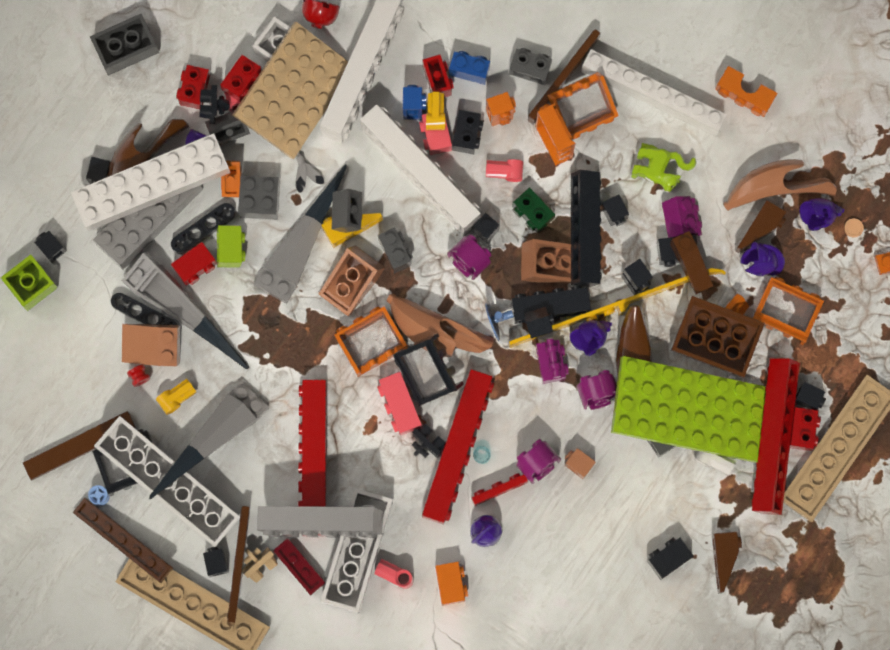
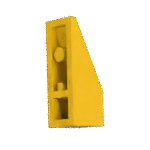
M381 213L362 214L361 230L348 233L332 230V216L323 221L324 224L321 226L332 247L335 248L383 221Z

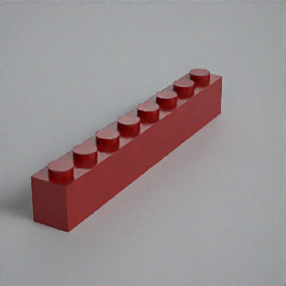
M770 358L768 366L763 421L752 499V511L760 514L782 515L800 367L799 362L790 358Z
M470 370L422 513V518L443 525L445 520H450L453 510L449 508L451 502H456L459 492L455 490L457 484H462L465 473H462L464 465L468 466L471 457L468 451L470 447L474 448L477 438L474 436L476 429L479 430L483 419L480 418L482 411H486L489 400H486L487 394L492 393L494 388L493 376Z
M302 380V385H299V397H302V404H299V416H302V423H299V435H302V443L298 445L299 454H302V462L298 463L299 474L302 473V481L298 482V492L302 493V501H298V507H326L327 383L326 380Z

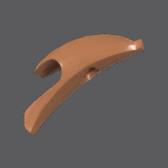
M798 159L779 160L750 171L737 183L731 191L728 201L724 202L723 205L729 211L732 208L774 195L818 193L836 196L837 187L828 178L784 182L783 179L787 172L803 167L804 162Z
M390 294L387 298L393 317L402 332L414 343L438 333L439 337L434 340V343L438 350L442 348L446 350L447 355L445 357H452L455 348L481 353L490 349L494 344V338L413 301L397 297L395 294Z

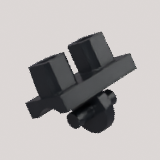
M211 85V90H200L199 101L209 103V105H200L199 117L209 119V124H215L217 111L223 115L230 108V102L224 96H219L217 100V85Z
M426 423L418 430L415 428L412 431V435L422 444L420 446L416 441L412 444L416 449L413 455L417 457L421 454L426 458L429 455L424 450L426 448L438 458L446 442L438 436L431 443L427 437L433 430Z

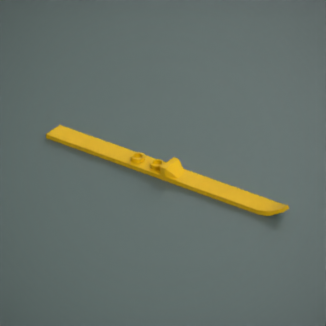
M707 269L709 275H726V272L721 269ZM685 276L552 325L553 332L585 320H596L597 316L604 314V316L615 313V309H617L619 316H621L631 303L683 285L689 281ZM530 334L509 341L508 345L509 348L545 335L531 338Z

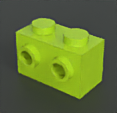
M218 225L216 231L217 267L240 268L242 262H245V250H242V243H245V232H241V226Z

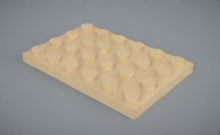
M294 22L233 113V116L285 155L294 159L327 110L348 61L298 22Z

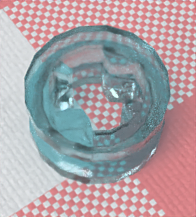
M480 446L474 450L473 457L477 463L485 464L490 460L491 454L488 448ZM480 450L487 452L485 455L486 459L481 461V458L480 460L477 459L478 451Z

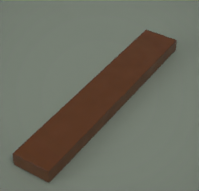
M593 30L530 112L528 122L532 125L536 122L537 112L540 111L539 108L550 104L547 95L564 86L600 39L601 33L598 30Z
M126 411L23 462L30 480L32 481L95 450L94 445L119 416L136 429L129 412Z
M84 498L73 511V514L159 583H162L173 569L171 565L87 498Z
M247 506L241 507L227 616V625L234 626L236 621L249 507Z

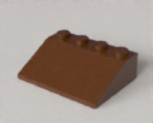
M692 296L670 351L744 378L765 323Z

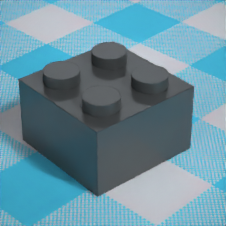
M240 176L238 206L240 218L278 220L279 177Z

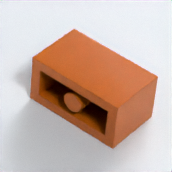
M459 562L436 565L442 606L465 602V597H468L467 586L462 585L461 578L465 577L463 566H459Z

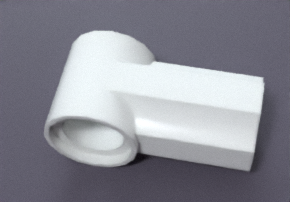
M698 451L694 459L699 464L709 468L712 467L727 476L730 475L736 463V460L730 457Z

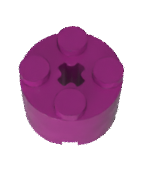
M470 234L468 237L464 236L447 252L449 258L453 257V265L464 276L468 278L471 275V280H475L491 264L489 258L492 255L486 248H481L477 244L476 238Z
M609 370L601 371L593 377L591 375L580 378L581 382L577 385V390L585 410H587V407H590V410L606 407L611 404L610 400L616 396L617 384Z
M541 439L533 443L531 450L528 452L524 451L517 457L518 462L516 466L531 484L535 483L534 479L539 481L555 468L553 464L556 461L559 464L561 461L559 455L547 441H542Z

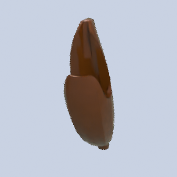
M184 119L170 120L144 152H139L134 147V139L142 127V124L138 123L126 134L114 152L109 166L108 177L150 160L170 139L189 128V124Z
M637 305L629 307L621 327L620 343L616 355L617 376L619 373L620 357L622 356L652 362L647 326L641 309Z

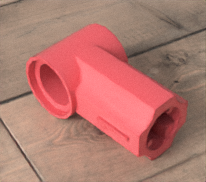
M516 159L507 160V162L487 160L486 177L501 178L510 182H521L523 179L524 162Z
M383 559L378 563L374 573L402 589L410 588L414 582L413 576L408 570H404ZM404 574L409 576L407 584L399 582V578Z

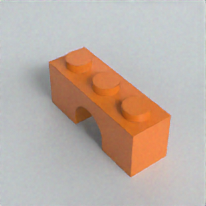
M728 66L715 90L722 97L733 99L734 103L738 106L749 108L754 115L765 117L778 93L762 84L754 93L745 92L741 87V82L745 75Z

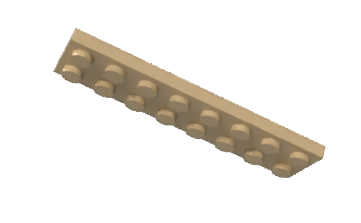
M868 375L863 378L817 444V447H815L785 490L783 502L785 505L809 522H813L889 412V389Z
M129 558L115 581L230 650H257L270 629L269 626L237 608L235 625H227L229 603L174 570H171L164 581L159 583Z

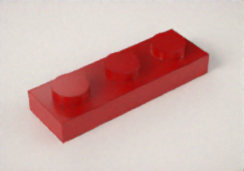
M520 473L509 477L510 481L502 483V481L491 485L492 489L487 491L481 489L474 492V497H471L474 507L527 484L526 476H520Z

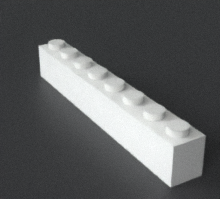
M592 49L582 65V73L590 76L599 72L604 76L607 85L715 137L727 114Z

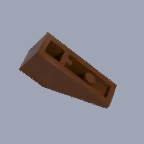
M766 200L735 252L740 253L750 247L753 242H758L773 233L777 227L781 229L786 221V218H784L786 211Z
M690 231L673 238L670 246L695 294L697 295L713 287L704 261Z
M737 532L716 533L712 535L718 594H722L725 591L739 553V548H742L741 536H738Z

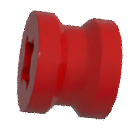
M144 364L138 365L127 372L128 377L133 380V387L140 386L151 379L150 375L145 372Z

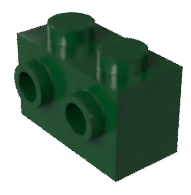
M530 187L513 201V212L517 217H523L526 221V226L532 232L535 230L539 233L555 219V213Z

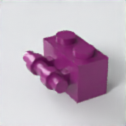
M675 196L662 202L668 238H676L690 231L691 235H702L701 228L703 226L698 215L700 210L699 205H696L695 198H691V196Z
M547 339L546 342L537 343L536 352L542 384L565 380L569 370L567 363H563L562 356H565L564 345H560L559 340Z

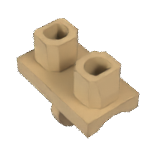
M268 547L263 552L258 548L253 552L247 549L245 552L248 556L243 560L247 566L242 569V572L247 578L250 577L257 583L264 576L259 571L263 564L269 570H272L278 563Z

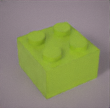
M31 254L0 277L27 311L58 288Z

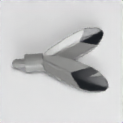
M298 152L296 158L299 165L296 175L297 191L301 193L305 189L307 176L316 184H324L321 174L308 165L304 157Z

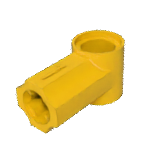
M428 93L426 130H445L444 93Z
M185 379L171 390L168 389L156 398V401L166 415H169L181 406V403L197 392L189 380Z

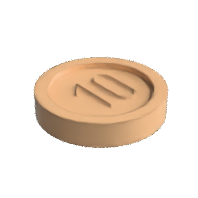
M855 218L849 219L844 225L846 235L852 238L859 237L864 230L862 222Z

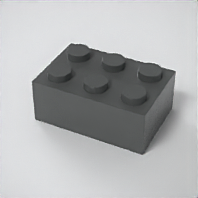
M138 14L90 36L108 76L159 53L142 14Z

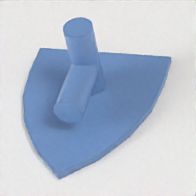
M485 303L488 319L499 341L500 338L495 323L513 318L512 310L504 313L498 311L492 316L489 304Z

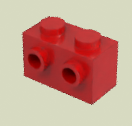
M441 54L422 59V66L431 93L440 92L444 93V97L451 96L454 85L452 79L447 76L448 66L445 60L442 61Z
M241 55L220 84L222 91L241 102L261 73V66Z
M187 65L186 70L182 71V86L178 88L176 99H178L180 106L200 110V105L204 104V102L199 101L200 90L208 88L211 76L209 69Z
M201 242L174 261L171 266L187 286L188 284H195L202 274H208L213 271L217 262Z
M795 407L790 448L812 451L814 447H817L818 435H816V427L819 428L821 422L818 410Z

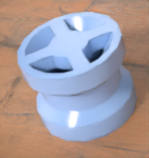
M101 485L93 486L88 492L89 500L97 506L105 505L110 499L106 488Z

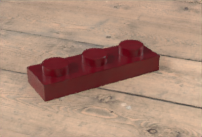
M288 538L273 550L310 596L325 584L323 579Z

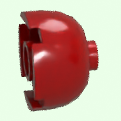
M303 0L302 4L303 17L306 21L312 23L311 27L319 29L333 24L340 10V6L324 1Z

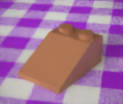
M538 239L523 242L521 280L537 283H571V244Z
M356 245L349 247L318 294L345 315L350 316L376 283L385 267Z
M122 324V362L154 366H178L180 364V325Z

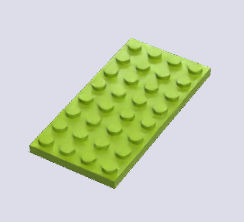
M622 356L620 357L611 433L756 463L758 462L766 396L765 386Z

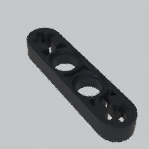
M223 203L175 236L171 241L173 251L177 254H184L216 232L218 225L224 226L235 217L234 207L229 203ZM223 209H231L230 216H227L225 214L221 217V220H223L222 222H220L218 217L215 215L218 213V215L221 216L224 213ZM210 218L216 220V225L213 228L206 226V221ZM194 229H198L201 232L200 237L197 239L190 237V233ZM185 235H187L188 239L192 242L190 244H188V241L183 243L182 249H180L179 247L175 248L177 246V241H180L182 243L186 240L184 237Z
M116 293L111 297V305L115 310L142 324L161 325L164 318V324L171 325L172 323L173 325H178L170 317L123 293ZM122 297L123 302L129 305L127 311H124L126 309L124 305L120 304L117 306L115 300H120ZM134 306L142 308L141 313L137 316L131 313ZM155 314L158 316L156 324L148 322L150 315Z

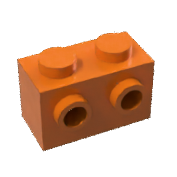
M508 92L486 99L485 110L491 126L498 124L503 126L509 124L513 119V115L516 112V103L513 96L510 97Z

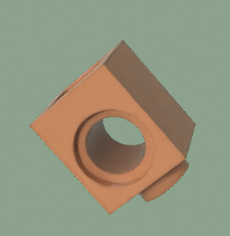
M578 448L574 452L571 450L565 457L567 461L565 466L581 479L585 478L596 463Z

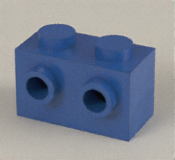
M454 51L449 67V76L485 85L490 70V61L483 56L474 57L465 51Z
M417 85L403 87V120H422V110H426V93H422V87Z

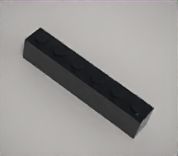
M580 169L571 173V285L593 287L600 284L602 278L600 271L602 259L600 253L602 239L600 234V172Z

